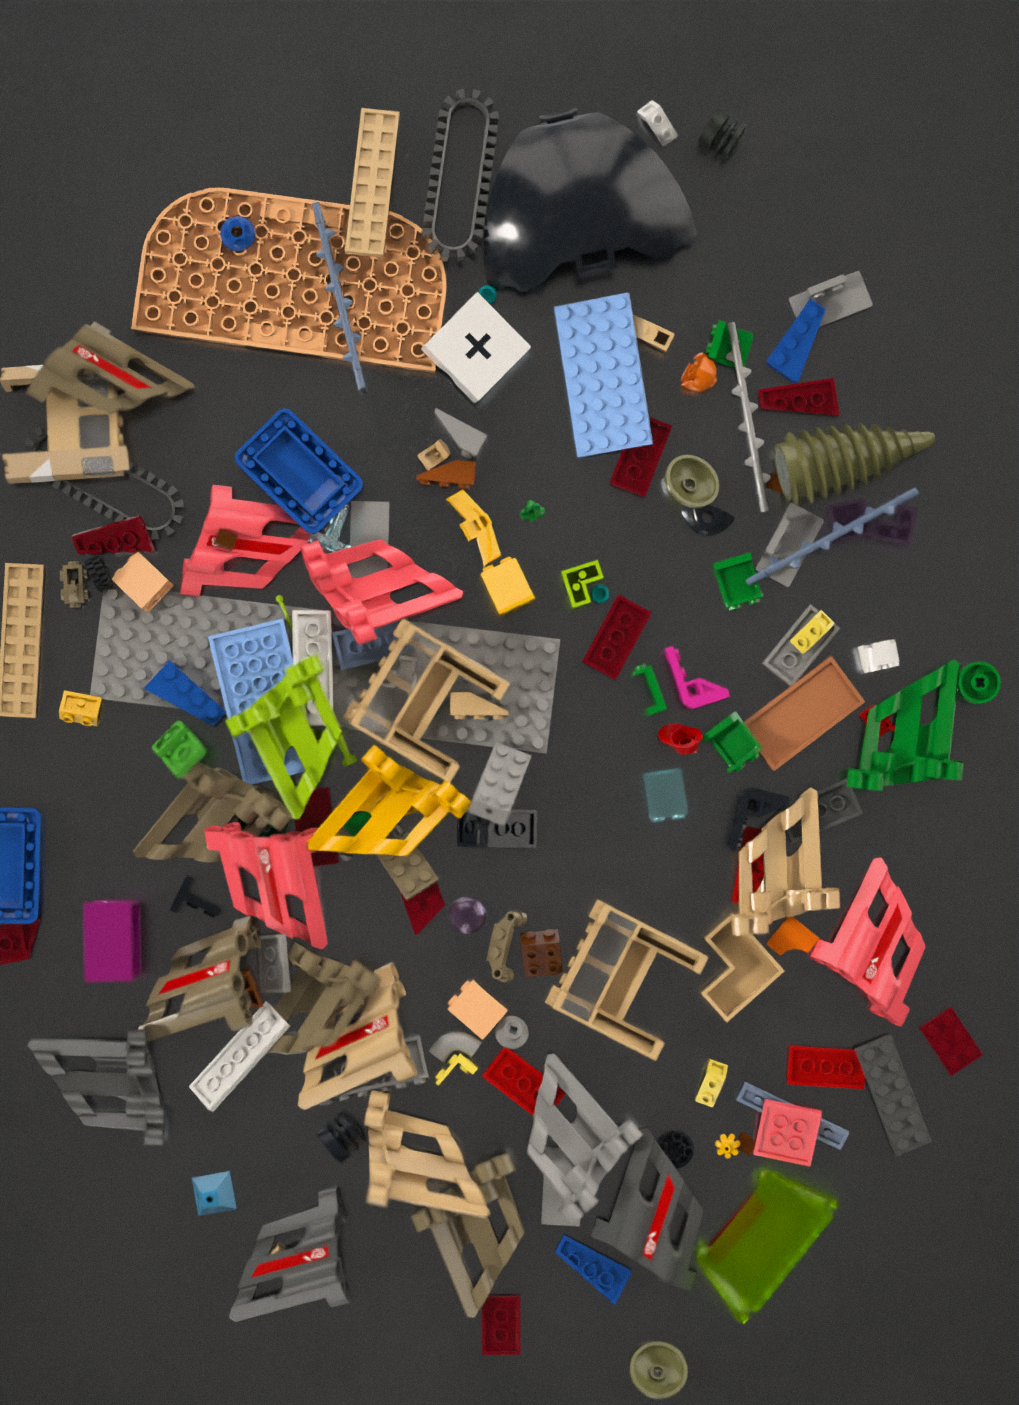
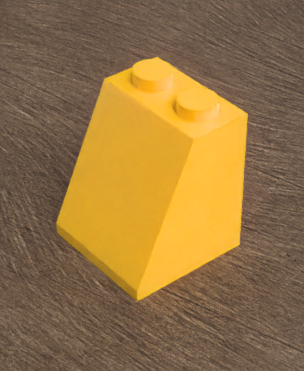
M511 557L501 560V564L496 567L492 564L483 568V573H481V577L499 616L535 600L516 558L511 559Z

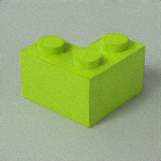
M598 560L561 571L572 609L591 604L586 585L604 579Z

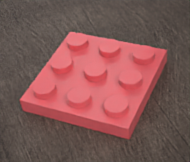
M765 1099L753 1155L810 1167L822 1111Z

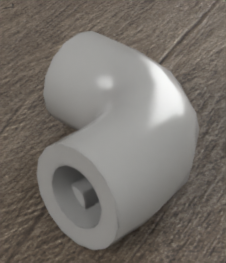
M450 1032L441 1036L433 1044L429 1052L443 1062L454 1051H462L469 1057H472L482 1042L466 1032Z

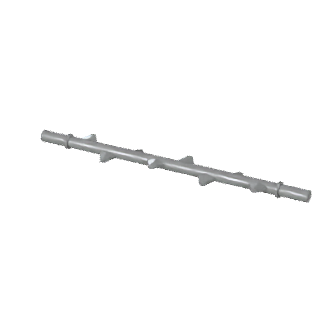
M735 322L727 324L732 351L726 355V359L735 363L738 386L732 390V394L741 397L745 421L738 428L741 431L747 432L751 456L744 462L745 465L754 468L761 512L769 511L766 497L767 490H765L764 484L771 479V476L763 473L761 470L758 449L764 444V440L756 438L751 414L758 408V404L749 402L745 378L752 371L749 368L743 367Z

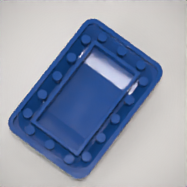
M286 408L280 409L236 452L234 457L236 464L309 534L318 533L361 491L363 486L362 479L291 410Z
M0 807V923L31 924L38 918L41 814L33 808Z

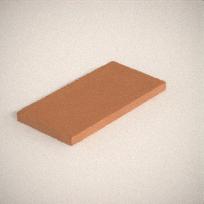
M829 656L746 719L744 723L763 747L759 753L770 768L775 771L865 703V700L833 657Z

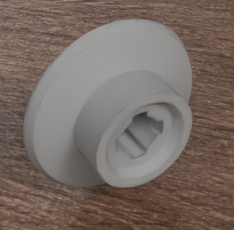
M506 1016L498 1021L495 1027V1036L503 1047L517 1049L527 1042L529 1029L521 1018ZM510 1028L515 1029L516 1034L510 1033Z

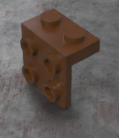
M558 929L520 933L524 974L526 977L555 975L563 972Z

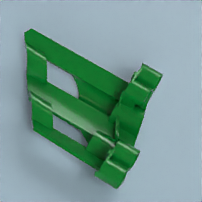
M953 659L869 709L859 769L848 768L846 787L883 791V786L934 779L962 781L964 761L950 760L960 669L959 662ZM940 686L937 716L931 723L921 725L922 697ZM896 712L893 742L885 753L877 752L880 722Z

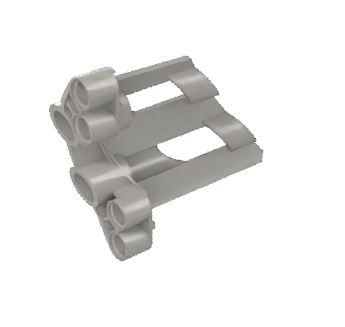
M548 1054L544 1065L542 1083L537 1095L533 1115L534 1124L527 1153L565 1201L558 1211L572 1225L598 1202L594 1196L598 1190V1185L616 1164L620 1155L643 1134L630 1119L620 1127H617L555 1054ZM557 1084L577 1106V1115L573 1123H569L553 1104ZM547 1134L566 1155L568 1163V1173L566 1175H563L544 1153Z

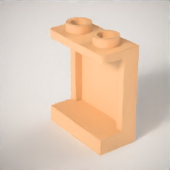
M139 552L131 555L127 563L118 569L112 578L147 613L174 586Z
M467 980L460 988L462 990L461 994L458 997L454 995L448 1002L450 1005L448 1010L483 1040L508 1009L478 985L475 980L471 982Z

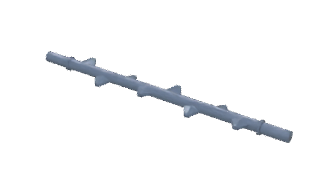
M314 202L312 207L316 219L315 224L318 227L323 246L317 253V257L326 259L331 283L325 289L335 294L340 318L334 325L344 330L349 350L343 356V360L352 363V371L355 373L358 389H364L366 386L355 343L361 339V335L353 333L351 330L346 309L352 304V300L343 297L337 275L344 268L343 265L334 263L329 239L335 234V231L325 227L320 203Z
M915 487L900 496L897 495L895 499L876 509L870 506L866 507L865 515L845 526L838 522L833 523L832 533L812 544L807 541L802 542L801 550L782 560L772 556L769 567L763 568L762 571L747 578V584L750 586L765 577L768 578L769 575L787 565L795 569L799 568L800 558L820 547L826 551L829 550L830 542L852 530L862 534L865 523L883 513L890 516L893 515L896 506L902 505L903 502L919 494L917 488Z

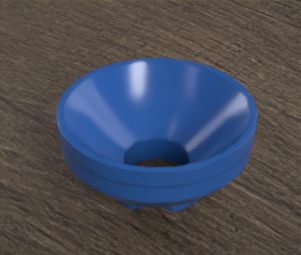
M234 216L226 220L220 232L224 245L228 249L237 252L248 249L253 244L256 235L253 224L241 216ZM236 226L241 227L243 230L240 237H234L231 234L232 229Z

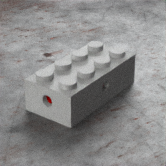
M495 742L468 812L505 826L531 755Z

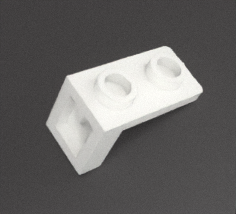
M654 101L649 102L637 111L640 118L649 124L663 147L678 137L663 109Z

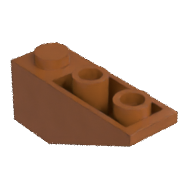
M455 460L418 474L416 480L420 481L421 485H431L433 482L439 483L441 487H451V484L458 485L460 489H470V486L474 487L476 462Z

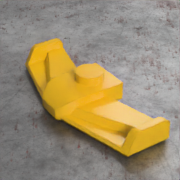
M463 489L448 497L446 500L466 520L459 525L468 541L476 537L483 565L500 557L501 553L489 516L484 513Z

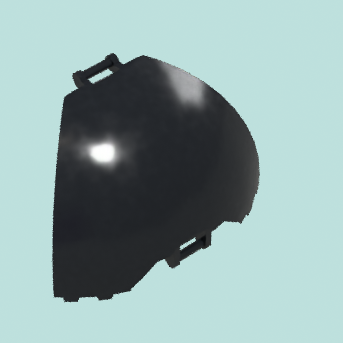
M573 108L569 112L547 117L545 115L539 116L541 124L523 129L506 153L493 184L487 207L484 228V264L487 284L493 285L495 290H504V286L516 287L518 291H528V287L541 286V283L562 262L575 260L578 276H583L584 273L608 267L610 269L616 268L613 251L626 247L650 256L653 260L664 255L668 259L675 255V249L682 245H685L686 248L692 245L693 238L697 236L693 216L679 184L655 151L638 135L611 117L600 112L578 115L577 108ZM603 250L607 251L608 260L587 265L582 264L581 255Z

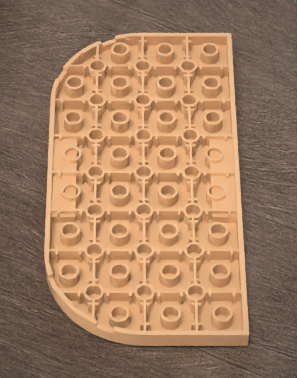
M207 188L184 195L171 203L156 218L157 220L148 232L142 250L131 330L141 333L243 347L250 346L343 360V356L349 350L344 330L334 325L340 318L335 294L325 289L331 283L326 259L317 257V253L323 246L318 227L315 224L316 219L312 203L319 202L323 219L325 220V227L335 231V234L329 239L334 263L343 265L344 268L337 275L343 297L352 300V304L346 309L351 330L353 333L361 335V339L355 343L359 362L435 373L436 364L421 348L442 328L447 289L446 274L443 262L439 260L440 254L436 249L431 255L426 249L427 244L432 242L430 238L422 240V229L399 214L388 212L383 258L345 254L350 205L229 188ZM231 217H244L255 228V240L244 251H232L222 242L220 234L222 225ZM239 226L234 227L231 231L234 237H240L243 233L242 228Z

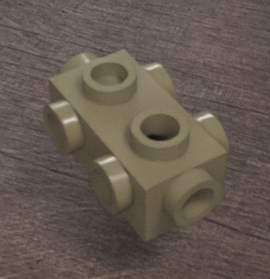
M70 561L68 565H63V570H60V581L64 583V589H61V600L66 605L70 604V608H81V604H86L85 599H89V589L85 588V580H88V570L84 569V565L79 564V561ZM73 572L78 573L77 579L72 578Z

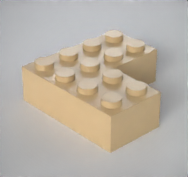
M732 912L703 937L728 967L700 991L726 1022L732 1019L784 972L782 967L752 934L733 935L732 915L734 913Z

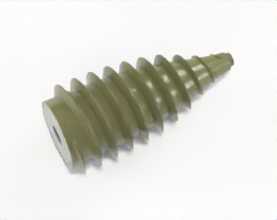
M858 423L854 432L848 424H843L840 433L834 426L830 425L827 428L826 435L820 428L816 427L813 430L812 437L807 431L801 430L798 439L788 432L784 442L777 443L774 448L778 480L787 500H793L798 505L799 498L805 496L809 503L812 504L813 496L816 493H819L826 500L828 490L833 489L836 495L839 496L841 486L846 485L853 492L854 482L858 480L866 487L867 477L872 474L879 481L880 471L887 468L892 473L894 464L900 461L904 464V459L932 447L936 443L934 433L929 431L907 432L902 429L900 432H896L890 426H887L885 431H881L879 426L874 423L870 426L869 431H867L863 424Z

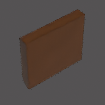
M771 472V479L767 481L765 488L783 494L777 474Z
M219 529L213 544L232 551L238 536Z
M742 1131L737 1138L741 1145L737 1148L749 1156L755 1148L756 1140Z

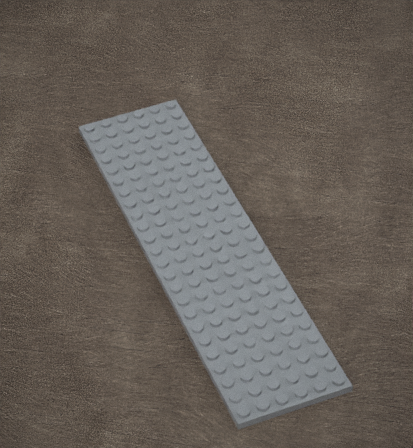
M113 585L103 590L90 695L102 697L104 700L180 709L144 689L170 660L226 711L208 636L284 619L293 656V634L280 605L202 595L197 597L181 595L177 592H168L147 613L118 585ZM285 606V608H286V610H287V612H288V615H289V617H290V619H291V622H292V611H293V610H316V609H308V608ZM331 611L332 633L349 629L345 628L335 613ZM409 621L417 628L510 683L499 700L491 693L459 675L421 738L494 747L495 742H498L516 750L547 753L560 639ZM417 631L412 635L414 639L433 650H437L440 645ZM332 635L333 712L341 729L361 731L351 725L343 716L352 699L358 703L361 701L358 697L363 689L367 690L370 686L368 681L372 674L378 673L381 668L378 666L380 661L341 670ZM415 647V653L403 656L417 658L415 670L412 672V676L414 673L417 675V682L430 661V656ZM399 656L397 657V659L395 660L394 664L392 665V667H391V669H390V670H396V671H397V674H398L397 667L400 668V662H401V661H398V660H399ZM386 679L383 680V683L386 684L390 682ZM380 685L368 708L385 719L393 721L407 699L408 692L396 685L395 688ZM450 692H471L507 710L508 716H504V719H493V716H485V719H474V716H466V719H454V716L450 715ZM365 715L358 724L370 732L387 734V729Z

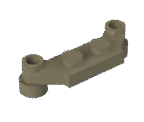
M522 911L508 912L502 921L494 924L486 961L490 962L493 978L503 983H510L514 978V972L511 968L506 967L514 928L516 926L522 927L527 922V915Z

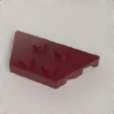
M437 882L408 901L400 892L415 935L445 906Z
M37 918L31 924H6L0 926V965L30 959L40 918Z

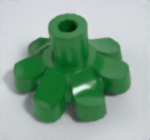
M529 500L525 509L521 510L520 515L523 520L529 518L530 522H535L536 517H543L545 509L540 507L539 503L534 504L533 500Z

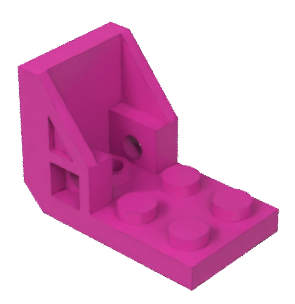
M673 646L664 649L681 705L694 709L730 697L728 689L701 678L685 683L684 679L687 676L684 667L680 668L678 661L681 658L678 649L674 650ZM691 687L695 689V694L691 693Z

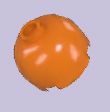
M699 353L694 357L696 360L694 364H688L681 378L683 382L681 385L693 392H702L709 387L712 388L717 381V367L715 363L704 353Z

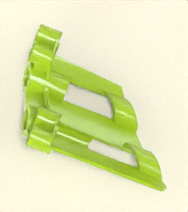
M317 654L284 669L286 676L275 687L261 696L246 711L225 721L233 738L249 732L285 807L292 814L291 819L298 820L304 812L312 792L316 789L328 764L329 756L342 732L317 676L325 672ZM313 700L326 726L319 742L306 718L307 702ZM291 746H294L306 770L297 788H295L284 765L285 754Z

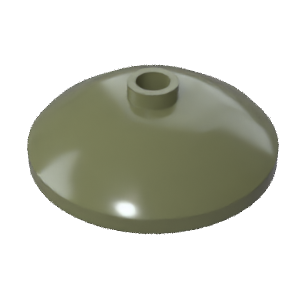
M682 455L672 460L666 469L665 482L670 494L681 504L691 508H703L711 504L717 497L719 492L718 476L712 466L702 458L694 455Z
M650 1342L641 1346L633 1355L630 1363V1376L636 1388L644 1395L655 1399H665L677 1394L683 1388L688 1375V1368L683 1355L674 1346L664 1342ZM653 1373H659L660 1377H655Z

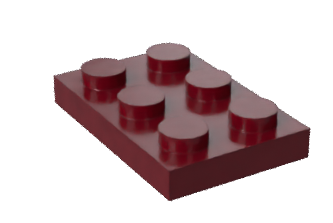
M951 1006L919 1027L950 1076H953L983 1056Z
M520 1295L488 1296L482 1305V1355H521Z

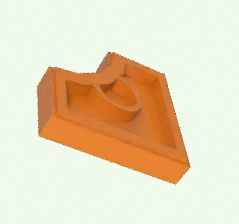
M791 916L786 917L765 944L781 956L786 951L792 949L808 953L820 938Z

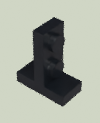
M186 875L170 911L179 913L185 900L187 901L186 905L194 909L200 907L204 909L203 913L210 917L220 916L223 908L189 892L195 878Z

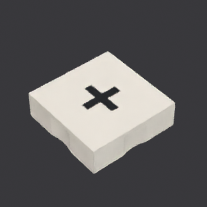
M477 292L438 330L421 350L440 369L444 370L453 379L455 384L476 403L531 346Z

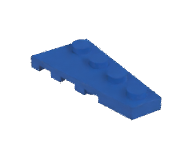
M810 298L766 362L798 383L826 309Z
M170 660L144 688L212 726H215L226 714V711Z
M563 1235L555 1251L558 1256L582 1275L585 1280L591 1283L612 1304H616L632 1273L631 1269L566 1235Z

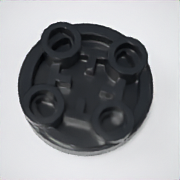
M669 1130L664 1132L657 1140V1143L676 1169L686 1166L691 1161L694 1155V1145L691 1138L685 1132Z

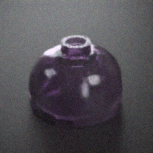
M462 896L456 899L451 904L448 912L451 926L457 932L463 934H473L479 931L486 920V909L483 903L478 898L472 896Z

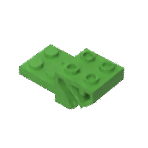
M177 721L152 746L154 752L179 779L186 775L207 752L202 746L203 743L182 721Z

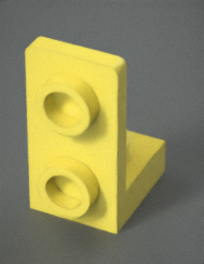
M820 610L790 642L804 654L833 626L834 622Z
M461 1052L458 1056L454 1054L448 1061L450 1064L446 1070L442 1068L435 1076L438 1079L436 1084L439 1086L458 1062L461 1064L459 1068L466 1074L469 1072L474 1074L478 1067Z
M712 1059L709 1060L704 1080L696 1096V1102L710 1107L714 1106L725 1081L728 1065Z

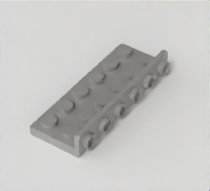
M415 1036L404 1039L410 1052V1059L417 1069V1075L399 1083L393 1073L389 1071L321 1102L320 1105L332 1104V1101L339 1099V1102L348 1101L351 1099V1096L358 1095V1098L370 1095L369 1092L372 1090L388 1092V1088L396 1087V1089H403L410 1083L415 1085L425 1084L426 1080L430 1078L421 1037ZM346 1054L324 1063V1071L320 1083L344 1072L347 1063Z

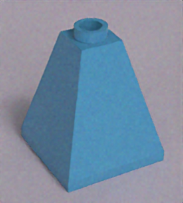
M230 1171L192 1178L198 1216L237 1209Z

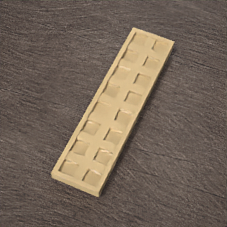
M361 108L345 254L382 258L384 256L399 112Z
M5 563L0 649V716L36 718L45 565Z

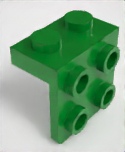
M719 320L717 325L713 324L710 335L714 337L712 343L708 342L705 354H708V358L712 359L715 363L735 368V363L726 359V355L732 351L729 329L726 326V322ZM736 328L738 341H740L739 347L742 364L745 367L753 334Z

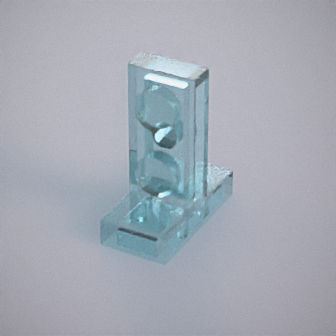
M350 505L344 506L330 520V523L325 527V535L320 532L310 534L308 541L315 542L319 540L320 546L333 552L350 548L351 546L338 541Z

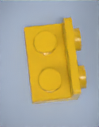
M64 691L59 708V717L67 723L77 722L85 726H97L102 697Z

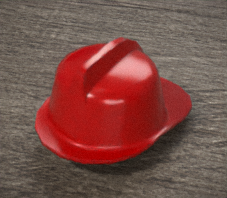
M676 723L667 724L658 732L659 739L663 743L673 746L682 755L698 753L699 742L703 737L702 731Z

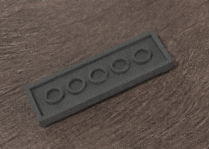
M891 1034L854 1048L895 1156H900L932 1142Z

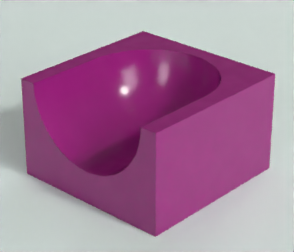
M94 900L93 903H84L85 982L133 981L141 977L140 900Z

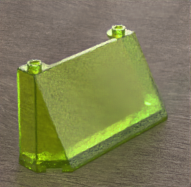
M770 1170L760 1175L756 1192L716 1242L707 1249L704 1247L697 1255L699 1258L696 1260L737 1321L745 1324L750 1319L748 1317L749 1314L752 1312L756 1314L762 1309L833 1220L835 1215L832 1211L834 1208L837 1210L841 1204L838 1200Z

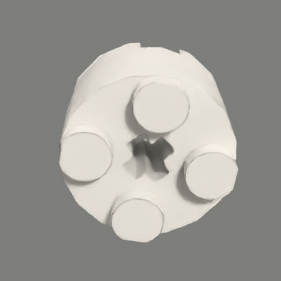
M895 639L857 647L864 673L881 670V667L883 670L899 666L900 660Z

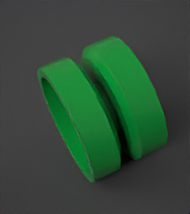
M974 662L965 665L959 670L957 694L969 704H982L991 701L1000 690L1001 679L998 671L986 662ZM975 680L980 681V686H975L977 683Z

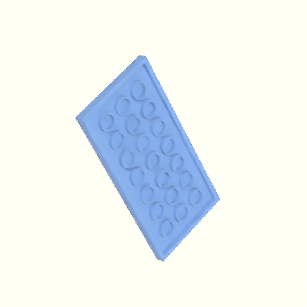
M630 293L554 307L578 458L653 445Z
M284 619L208 636L228 719L251 707L253 703L275 687L286 676L284 669L293 665V656ZM249 732L233 738L243 781L252 785L272 780ZM291 746L284 758V765L288 774L293 775L305 772L306 770L294 746Z

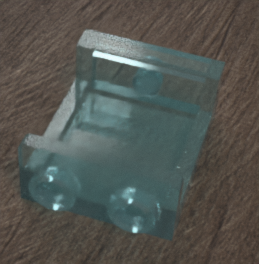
M681 768L643 773L649 819H654V822L666 821L665 817L673 816V819L684 818V814L688 813Z

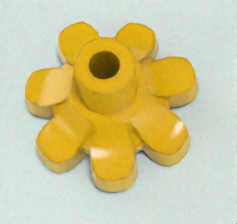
M722 1134L720 1136L721 1141L716 1140L715 1145L719 1148L717 1150L718 1155L725 1154L727 1159L731 1158V1154L738 1155L739 1150L736 1148L741 1143L739 1140L734 1141V1134H730L728 1138L725 1134Z

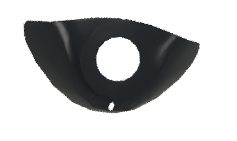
M685 505L681 507L682 515L688 526L695 533L702 536H714L721 533L735 519L731 514L710 505L703 508H691ZM705 511H711L714 514L712 522L706 523L703 521L702 514Z

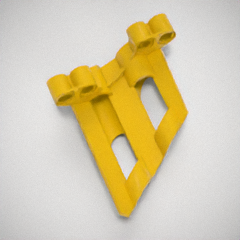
M373 745L361 759L369 768L367 773L306 844L308 850L408 856L450 812L461 819L470 808L472 802L459 793L449 782L444 781L440 785L434 781L427 780L410 769L394 762L377 746ZM365 811L371 814L372 817L355 837L335 836L355 812ZM419 811L424 815L423 819L405 840L385 839L406 815Z

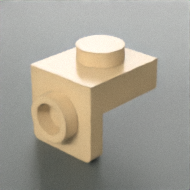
M439 439L435 444L419 453L418 458L429 471L444 462L451 455L448 445L442 439Z

